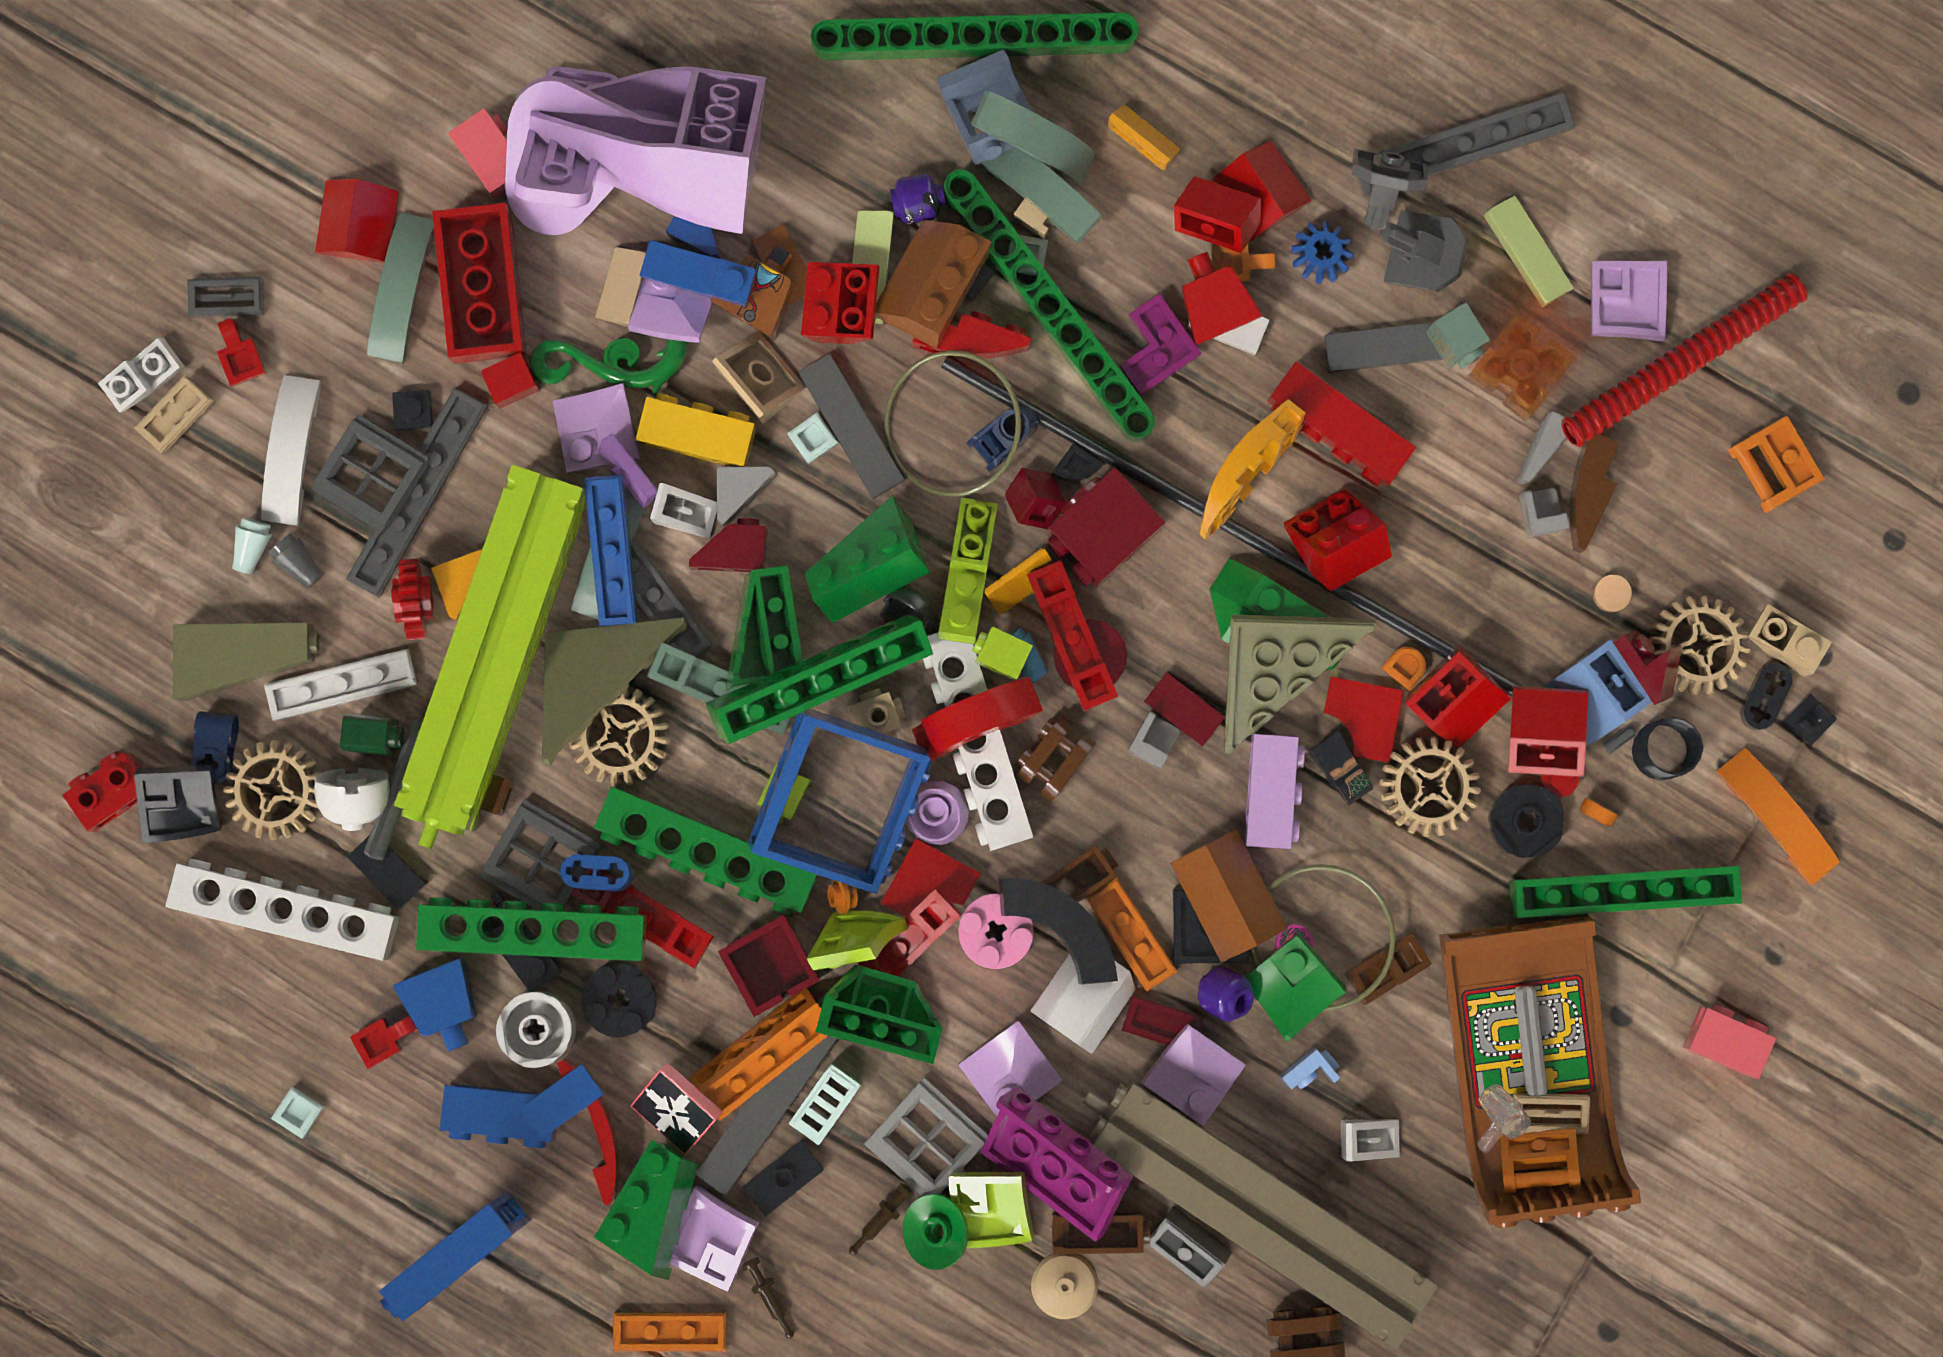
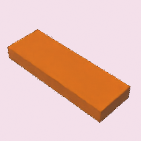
M1117 878L1086 897V900L1146 992L1178 972Z
M614 1312L613 1351H726L727 1312Z

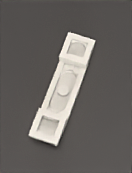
M287 375L283 377L274 411L267 450L262 493V521L299 526L304 497V489H302L312 421L313 417H316L322 382L320 380Z

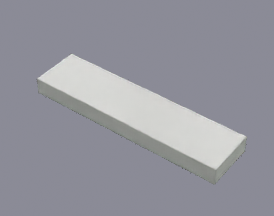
M405 649L265 684L264 687L272 720L278 721L418 686L410 649Z

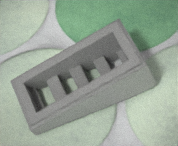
M1551 411L1543 417L1516 478L1517 483L1525 485L1531 481L1565 441L1566 436L1561 427V420L1565 418L1564 416Z

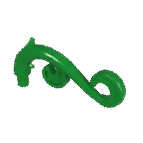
M620 338L610 342L605 348L604 362L567 342L546 340L532 351L530 369L534 377L541 383L548 385L558 384L570 374L572 364L569 360H566L560 368L551 369L547 366L546 359L550 353L556 351L564 352L603 380L616 385L624 384V387L629 388L653 386L652 393L657 394L662 385L681 367L686 357L688 342L667 339L666 347L656 354L657 357H662L656 364L643 370L628 371L618 366L621 360L626 359L629 368L635 367L640 361L639 347L633 340L628 338Z

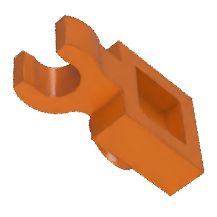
M1248 244L1242 253L1218 245L1211 246L1212 264L1215 271L1231 266L1241 282L1250 281L1249 270L1275 268V253L1249 255Z

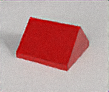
M1272 141L1242 153L1210 180L1261 198V224L1249 242L1311 203V199Z
M356 178L326 180L315 253L384 263L394 230L399 191Z

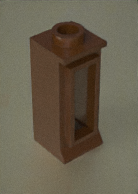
M1095 845L1041 883L1053 886L1090 861L1100 876L1070 896L1075 901L1080 902L1117 877L1113 869L1118 867V864L1107 848L1100 851L1097 845Z
M1141 1212L1114 1213L1110 1223L1128 1222L1129 1240L1069 1241L1070 1222L1059 1213H1052L1053 1255L1144 1253L1143 1244H1150V1221H1143Z

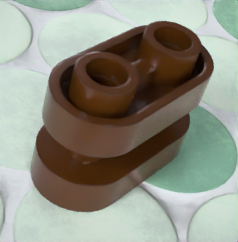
M1061 716L1056 722L1051 718L1046 722L1037 735L1042 739L1041 743L1034 752L1027 748L1015 764L1020 769L1016 776L1026 784H1029L1035 776L1046 784L1040 794L1050 802L1054 801L1096 744L1085 734L1078 743L1066 735L1072 725ZM1056 747H1059L1068 756L1058 770L1054 772L1044 763Z
M1330 1305L1310 1307V1314L1296 1315L1295 1309L1273 1311V1318L1266 1320L1268 1336H1279L1280 1347L1271 1349L1270 1357H1346L1344 1342L1332 1341L1331 1331L1341 1329L1342 1320L1341 1313L1333 1311ZM1317 1333L1318 1343L1295 1345L1294 1335Z

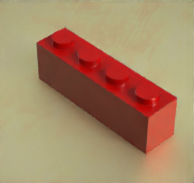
M1295 361L1267 401L1272 405L1271 412L1288 399L1306 413L1301 424L1303 428L1300 432L1316 444L1322 441L1331 447L1332 451L1330 454L1341 463L1348 466L1352 462L1363 471L1360 475L1376 487H1379L1380 484H1383L1385 487L1389 486L1416 449L1413 444L1297 361Z

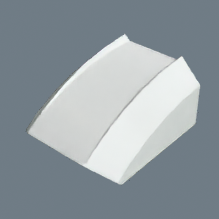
M1069 954L1030 1011L1092 1054L1135 991L1134 982L1130 971L1115 961L1118 981L1078 984L1075 965Z

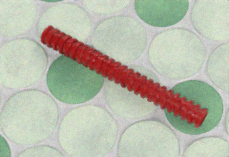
M1788 273L1783 279H1778L1774 282V285L1767 286L1765 291L1761 290L1758 292L1756 297H1750L1747 303H1741L1737 309L1733 308L1730 310L1728 315L1724 314L1721 316L1719 321L1715 320L1710 323V327L1706 326L1701 329V333L1696 332L1692 335L1691 339H1685L1682 345L1678 344L1673 347V351L1668 350L1665 352L1664 357L1659 356L1655 359L1654 363L1650 362L1645 365V369L1641 368L1636 371V375L1631 374L1627 377L1626 381H1620L1617 387L1613 386L1608 389V393L1603 392L1600 394L1599 399L1594 398L1589 402V405L1585 404L1580 407V411L1576 410L1571 413V417L1566 416L1561 420V427L1564 435L1570 443L1581 447L1585 444V440H1592L1594 434L1599 435L1604 431V428L1609 429L1613 426V422L1618 423L1621 421L1622 416H1629L1632 410L1636 411L1641 408V404L1646 405L1649 403L1650 398L1655 399L1660 395V392L1664 393L1669 390V386L1673 387L1678 384V380L1683 381L1687 378L1688 374L1692 375L1695 373L1697 368L1701 369L1706 366V362H1712L1716 356L1720 357L1723 355L1725 350L1729 351L1732 349L1734 344L1738 345L1743 342V338L1747 339L1752 336V332L1757 333L1761 330L1762 326L1766 327L1769 325L1771 320H1777L1780 315L1789 312V309L1797 307L1798 303L1806 301L1808 295L1804 283L1793 273Z

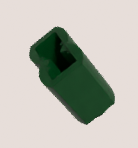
M344 714L340 738V748L342 751L394 756L397 749H402L404 727H399L397 719Z

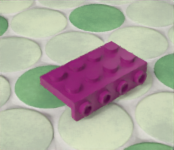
M1017 1086L999 1097L996 1107L1000 1111L981 1153L1005 1172H1025L1026 1188L1093 1241L1099 1240L1104 1236L1133 1175L1122 1168L1117 1161L1109 1158L1092 1145L1087 1138L1079 1135L1062 1122L1057 1115L1052 1114L1036 1102L1030 1094L1022 1091Z

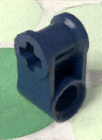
M1019 406L1025 427L1024 431L1020 434L1018 447L1028 440L1037 431L1038 417L1035 412L1025 406ZM1014 408L1003 412L992 423L986 425L972 436L966 443L969 448L974 447L987 463L986 469L989 472L1005 462L1012 448L1015 431L1011 427V419L1015 414Z
M199 711L195 719L191 766L206 765V763H212L213 761L218 762V769H212L214 784L225 782L228 779L226 778L227 772H232L233 770L232 762L239 733V719L236 714Z

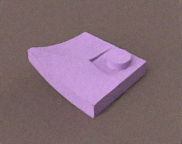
M1592 261L1591 336L1664 341L1667 304V261Z
M643 278L628 329L636 333L664 339L700 342L713 303L709 297Z
M624 384L553 400L566 472L568 474L609 466L598 452L601 441L611 433L618 438L635 461L640 460Z
M1019 1021L958 1064L996 1117L1000 1111L996 1107L999 1097L1016 1086L1030 1094L1036 1101L1062 1081L1061 1077Z
M1186 1024L1163 1051L1141 1083L1204 1126L1246 1065Z
M697 1185L690 1195L687 1210H683L678 1233H681L678 1245L674 1246L670 1264L728 1292L733 1285L759 1222L733 1209L710 1194L703 1187Z

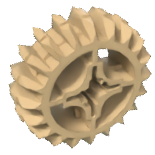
M1706 595L1699 597L1697 606L1692 596L1684 598V608L1678 601L1671 603V610L1674 615L1666 610L1661 611L1659 614L1666 625L1662 623L1652 624L1651 628L1661 634L1660 637L1649 638L1652 645H1659V650L1654 651L1653 654L1657 658L1669 649L1681 646L1680 656L1689 657L1694 664V668L1698 669L1700 676L1691 674L1679 665L1676 677L1679 680L1676 685V691H1684L1688 683H1690V694L1694 696L1699 694L1701 684L1706 695L1714 693V683L1720 690L1726 689L1728 685L1724 675L1732 681L1737 680L1739 675L1733 666L1745 668L1747 662L1739 658L1738 654L1750 652V647L1740 646V640L1749 638V633L1742 632L1738 634L1736 627L1744 623V620L1742 618L1734 621L1729 619L1734 614L1735 609L1733 607H1728L1721 613L1722 600L1720 599L1714 600L1709 608V600ZM1699 616L1714 621L1724 634H1710L1705 629L1704 622L1699 621ZM1687 617L1688 626L1685 627V640L1680 644L1671 646V638L1676 626ZM1697 636L1700 637L1699 641L1704 640L1705 643L1715 641V644L1708 645L1702 649L1701 655L1698 654L1699 650L1694 651L1693 648L1683 650V647L1696 642ZM1727 645L1723 663L1711 674L1710 665L1713 664L1712 654L1714 650Z
M627 688L610 706L606 705L592 719L594 723L595 719L601 714L606 727L604 736L596 741L597 743L591 746L590 732L593 723L580 735V741L570 743V748L573 750L583 749V753L576 756V763H583L586 760L590 761L584 769L587 775L592 774L596 768L599 769L596 780L600 783L604 782L608 773L611 774L610 782L612 786H618L620 775H624L626 785H633L632 773L634 772L637 773L641 780H645L647 775L643 767L647 765L651 770L657 771L659 767L651 760L652 757L656 755L659 758L665 759L667 755L665 752L657 749L658 743L664 745L670 743L669 738L659 737V731L669 729V724L656 723V719L662 717L664 711L662 709H657L652 713L649 711L655 703L652 697L646 699L643 704L639 703L643 692L638 689L634 692L632 699L628 698L629 689ZM614 706H629L638 710L643 716L628 723H621L610 708ZM611 721L621 730H630L628 731L629 737H625L628 739L625 745L629 752L618 742L610 743V737L614 735L611 733L614 729ZM649 727V743L646 751L639 758L633 745L634 739L637 734L643 731L642 729ZM618 749L627 759L629 765L623 767L608 766L599 760L597 756L603 752Z
M1433 736L1430 737L1428 748H1425L1423 739L1421 737L1416 738V751H1413L1408 743H1404L1401 745L1402 751L1405 754L1404 758L1396 752L1390 755L1392 761L1397 764L1396 768L1391 765L1383 766L1382 770L1385 773L1391 774L1392 778L1391 780L1381 779L1379 785L1390 787L1391 793H1384L1380 795L1381 801L1393 799L1394 805L1388 807L1385 811L1390 815L1399 810L1401 815L1395 821L1397 826H1401L1408 819L1411 821L1408 826V832L1411 834L1416 832L1420 824L1422 825L1421 832L1423 837L1430 836L1431 826L1433 825L1437 835L1443 836L1445 835L1444 823H1447L1448 827L1455 831L1459 826L1454 817L1457 816L1463 821L1470 819V816L1463 810V807L1475 809L1478 804L1468 799V795L1480 794L1481 789L1479 787H1469V781L1477 780L1480 776L1479 773L1467 775L1465 769L1471 767L1474 761L1473 759H1468L1463 763L1459 761L1465 752L1462 747L1455 750L1453 754L1449 753L1452 741H1445L1441 749H1438V738ZM1421 756H1434L1444 760L1442 765L1437 767L1432 773H1426L1411 763ZM1452 769L1455 771L1459 782V793L1456 801L1452 799V796L1445 787L1446 779L1451 774ZM1403 772L1408 775V778L1415 787L1414 794L1407 805L1403 800L1400 786ZM1438 777L1436 780L1438 786L1435 787L1438 788L1437 793L1439 795L1430 793L1422 796L1421 788L1425 787L1421 786L1422 778L1428 781ZM1429 800L1435 801L1440 806L1443 805L1449 810L1436 818H1427L1415 813Z
M279 740L271 741L270 751H268L264 742H258L256 744L258 755L251 749L246 748L243 750V754L248 761L245 763L242 760L234 759L232 762L235 767L240 769L239 773L227 772L226 778L235 780L234 787H224V793L235 795V799L225 803L226 807H239L240 810L232 816L233 821L238 822L246 817L247 819L243 824L242 830L249 832L257 825L255 830V837L263 838L268 829L270 840L279 839L280 829L285 838H292V825L298 831L304 832L307 828L302 818L305 817L312 822H315L317 816L309 810L311 806L318 808L316 800H314L315 776L322 772H315L313 774L310 772L318 764L316 759H310L303 763L308 753L307 750L301 748L293 756L294 743L287 742L281 752ZM279 759L277 767H273L268 777L264 779L251 777L255 769L261 764ZM290 764L298 771L301 777L303 793L294 790L289 784L290 771H288ZM279 781L281 784L277 787H282V791L291 794V796H274L271 799L269 796L272 793H268V789L260 787L259 784L276 785ZM247 787L260 795L261 803L259 809L262 810L260 816L252 809L248 801ZM289 801L299 804L297 809L288 817L278 821H271L273 813H277L282 803Z

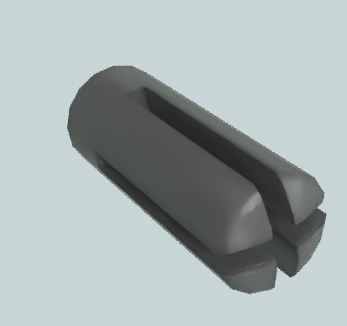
M1627 726L1602 745L1607 753L1611 754L1634 738L1636 734L1630 726Z

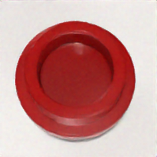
M1541 774V783L1543 788L1552 792L1556 797H1565L1575 791L1579 783V776Z

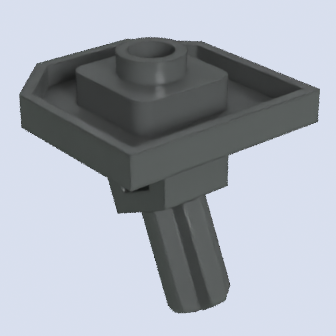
M1354 149L1352 175L1371 184L1368 209L1364 222L1370 226L1371 230L1377 231L1378 228L1385 227L1390 210H1394L1399 190L1406 192L1425 190L1428 180L1427 164L1405 160L1403 156L1392 152L1378 154Z
M1400 210L1397 225L1387 223L1385 229L1380 230L1379 235L1383 238V243L1392 247L1384 277L1386 284L1440 292L1460 278L1469 241L1453 218Z

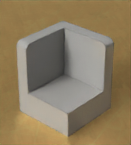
M1550 488L1535 492L1530 490L1518 495L1527 538L1563 532L1569 528L1567 514H1561L1556 489Z
M1149 712L1127 752L1161 769L1180 730L1156 717V714Z

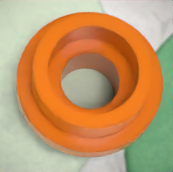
M833 880L832 885L828 887L830 906L835 907L839 914L848 913L849 909L856 908L858 902L856 887Z

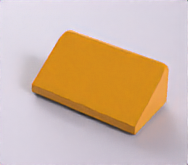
M1123 105L1109 117L1108 127L1161 170H1165L1178 155L1179 147L1129 107Z
M1041 548L984 589V596L997 614L1003 615L1033 593L1027 574L1053 564L1047 551Z

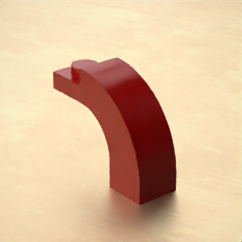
M1026 677L991 688L954 703L922 719V723L911 730L915 737L916 745L926 748L932 762L977 738L1021 724L1041 713L1043 709L1030 677Z

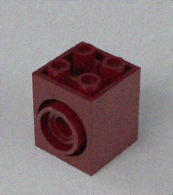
M1114 467L1102 479L1099 477L1093 478L1060 509L1062 515L1048 527L1047 536L1049 539L1047 540V545L1058 558L1062 560L1066 556L1075 565L1072 573L1085 587L1092 584L1097 589L1162 530L1165 521Z

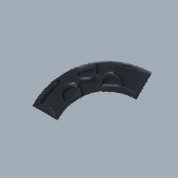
M998 878L1001 916L1028 918L1052 930L1063 941L1062 943L1071 955L1077 972L1078 984L1118 981L1116 965L1108 941L1100 926L1082 905L1064 892L1041 882L1019 878Z

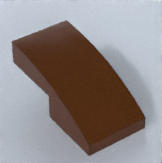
M1413 933L1395 942V950L1390 968L1376 989L1361 1000L1364 1005L1369 1004L1395 986L1404 983L1432 965ZM1389 946L1344 973L1357 995H1360L1369 988L1381 973L1388 956Z

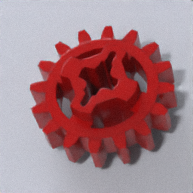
M419 559L399 560L398 579H392L391 589L395 622H404V632L408 640L426 639L427 620L434 619V597L430 576H422Z

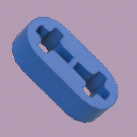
M571 855L564 860L560 868L563 882L579 890L619 892L628 888L633 880V869L630 864L621 858L611 856ZM578 862H581V867L593 870L592 876L582 875L579 878V882H577L576 877L570 875V871L577 868ZM617 864V868L623 871L624 875L623 878H617L616 883L613 884L612 879L601 876V870L612 871L614 865Z

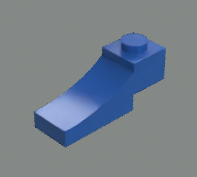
M650 240L639 276L705 297H713L746 307L757 271L754 268L728 260L694 253Z

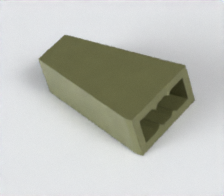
M310 623L173 624V699L189 701L314 662V653H319L320 650L319 632L314 631V625Z

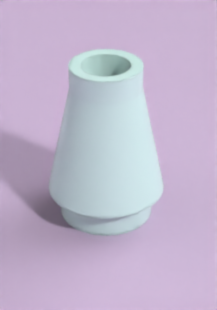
M241 518L240 525L235 526L233 570L254 574L255 567L272 536L269 534L271 525L251 518Z

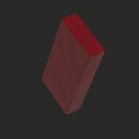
M1167 672L1144 700L1146 705L1201 747L1204 746L1225 718Z
M1132 995L1121 1031L1169 1045L1186 1024L1200 1032L1204 1017Z

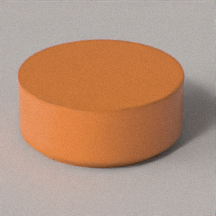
M1586 797L1579 808L1581 809L1580 812L1607 827H1612L1618 817L1617 814Z

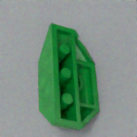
M1230 558L1209 589L1221 640L1228 644L1230 641L1231 615L1328 617L1265 575ZM1336 662L1332 667L1329 666L1324 671L1334 669L1338 662Z
M854 965L825 995L815 1032L933 1064L943 1027L938 1019L934 1018L932 1010L916 982Z

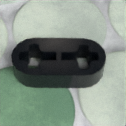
M1779 663L1767 664L1757 672L1740 710L1741 720L1749 729H1766L1775 722L1793 681L1792 674L1786 666ZM1777 670L1779 672L1778 679L1783 681L1782 686L1773 687L1770 694H1767L1766 691L1770 681L1765 679L1766 674H1773ZM1765 699L1767 701L1763 707V712L1767 714V719H1761L1755 723L1753 721L1754 714L1749 712L1750 708L1758 707L1762 700Z

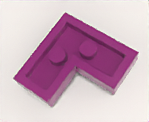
M1160 293L1129 314V318L1148 343V346L1120 364L1119 367L1141 397L1201 356L1202 353Z

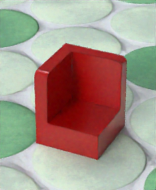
M521 352L481 371L493 401L499 409L540 391L530 367Z

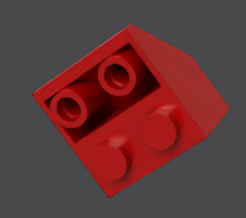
M808 262L801 336L816 343L854 344L873 340L880 266L878 264Z
M1345 489L1283 522L1286 532L1309 572L1330 591L1392 557L1386 523Z
M1459 645L1406 696L1405 704L1431 730L1446 741H1452V745L1458 749L1507 704L1512 697Z
M1513 686L1508 772L1584 777L1588 690Z

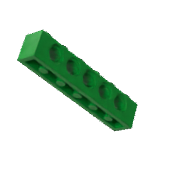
M907 614L705 704L718 736L728 744H731L934 653L921 620Z
M615 787L610 788L594 826L595 829L602 831L600 839L617 846H621L623 840L636 845L635 853L654 861L657 854L671 860L669 867L689 875L691 869H695L705 874L703 881L722 889L726 883L740 888L737 895L758 903L760 897L774 902L773 910L790 917L793 916L794 911L803 913L818 877L817 874L751 853L748 842ZM640 814L646 819L647 828L642 835L634 836L629 832L627 824L632 816ZM671 828L676 829L681 835V844L674 850H668L662 844L663 833ZM708 842L714 846L716 856L711 863L702 864L697 860L696 850L699 845ZM737 857H744L750 863L749 874L741 879L734 877L730 871V864ZM771 871L780 872L785 879L783 889L777 893L767 890L764 884L766 875Z
M1740 866L1508 881L1511 918L1742 904Z
M429 897V904L418 905L416 950L630 961L645 960L647 915L638 914V907L616 906V913L601 912V905L578 904V911H563V903H541V909H526V902L504 901L502 908L489 907V900L466 899V906L451 905L452 898ZM455 914L461 915L467 924L465 932L460 936L453 934L449 929V920ZM491 916L499 917L503 921L504 931L499 937L491 936L486 930V922ZM528 918H534L541 924V934L536 939L528 938L523 931V925ZM565 920H572L579 927V935L574 941H568L561 935L560 928ZM604 921L612 923L617 931L616 938L611 943L602 941L598 936V927Z

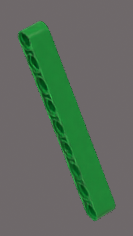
M1122 12L823 20L815 24L811 30L810 38L813 52L820 59L827 61L987 57L1003 49L1007 56L1122 54L1133 49L1136 44L1139 28L1133 16ZM1117 26H1125L1131 32V36L1127 40L1121 41L1114 38L1111 31ZM1080 27H1088L1094 32L1095 36L1090 41H1080L1075 36V31ZM1011 28L1019 31L1021 38L1015 43H1007L1002 39L1001 34L1006 29ZM1043 28H1052L1056 31L1058 37L1053 42H1044L1038 37V33ZM975 29L981 31L985 38L978 44H970L964 36L968 31ZM936 30L943 31L948 36L946 42L941 45H934L927 38L931 32ZM903 31L911 36V40L904 46H898L891 41L893 34ZM867 32L873 35L874 41L869 46L861 47L854 42L855 37L859 33ZM825 33H831L838 40L832 47L825 48L818 44L819 37Z
M957 169L951 172L946 177L944 183L945 198L968 230L991 241L988 257L1121 434L1128 441L1134 443L1146 440L1151 435L1155 425L1151 410L975 176L964 169ZM958 181H964L970 185L971 191L964 197H957L951 192V186ZM980 210H985L992 214L993 221L987 226H978L972 219L973 215ZM1004 239L1013 241L1016 247L1015 251L1008 256L999 255L994 248L998 241ZM1027 267L1033 269L1037 274V280L1031 285L1021 284L1016 278L1020 269ZM1045 298L1055 299L1059 304V310L1052 315L1044 314L1038 307L1040 301ZM1067 327H1074L1080 331L1081 340L1075 344L1065 343L1061 338V332ZM1090 356L1098 357L1103 363V369L1097 374L1088 373L1083 367V361ZM1110 386H1119L1124 390L1126 398L1120 403H1112L1107 400L1105 390ZM1133 415H1140L1146 419L1148 428L1141 433L1132 432L1127 425V420Z

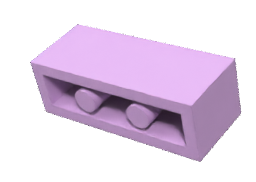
M1251 735L1244 834L1245 846L1291 849L1292 842H1298L1300 823L1299 820H1293L1294 805L1301 804L1302 783H1296L1297 768H1303L1305 751L1304 746H1298L1299 737Z

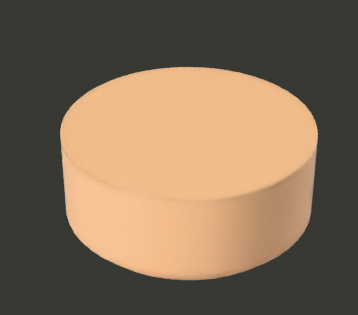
M1608 575L1601 578L1593 589L1595 604L1605 612H1617L1624 609L1632 597L1630 584L1619 575Z

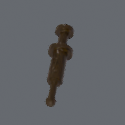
M899 1184L897 1187L899 1193L890 1203L881 1200L879 1203L881 1209L862 1229V1237L854 1246L849 1248L851 1255H856L860 1247L867 1240H873L892 1218L897 1220L900 1217L896 1209L906 1198L912 1199L915 1196L906 1185Z
M758 1257L750 1259L742 1265L744 1271L749 1270L756 1282V1285L751 1289L753 1294L759 1293L772 1319L779 1320L785 1331V1336L792 1338L794 1331L790 1329L784 1318L786 1311L772 1287L775 1283L772 1277L764 1279L757 1266L760 1263Z

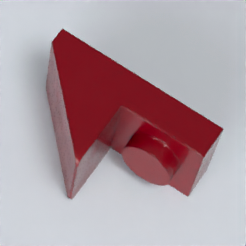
M1638 630L1627 633L1613 642L1654 705L1666 701L1673 696L1681 646L1669 649L1656 658L1653 654L1655 650L1651 641L1645 635L1640 634Z

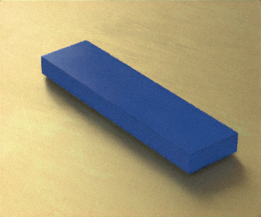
M623 474L584 478L599 626L633 624L638 622Z

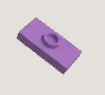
M611 433L601 441L598 452L611 467L610 475L623 474L624 487L629 490L640 506L645 508L654 501L657 488L618 438Z

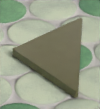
M1231 615L1224 754L1233 752L1240 742L1250 734H1254L1274 716L1275 712L1289 700L1292 701L1314 682L1313 680L1329 666L1332 667L1352 650L1353 646L1366 634L1373 632L1376 629V620L1362 618Z
M684 617L545 633L542 761L545 765H551L556 760L555 756L569 742L573 743L593 723L592 719L606 705L610 706L630 686L628 683L643 668L646 670L652 664L661 642L668 644L679 632L683 633L687 629Z

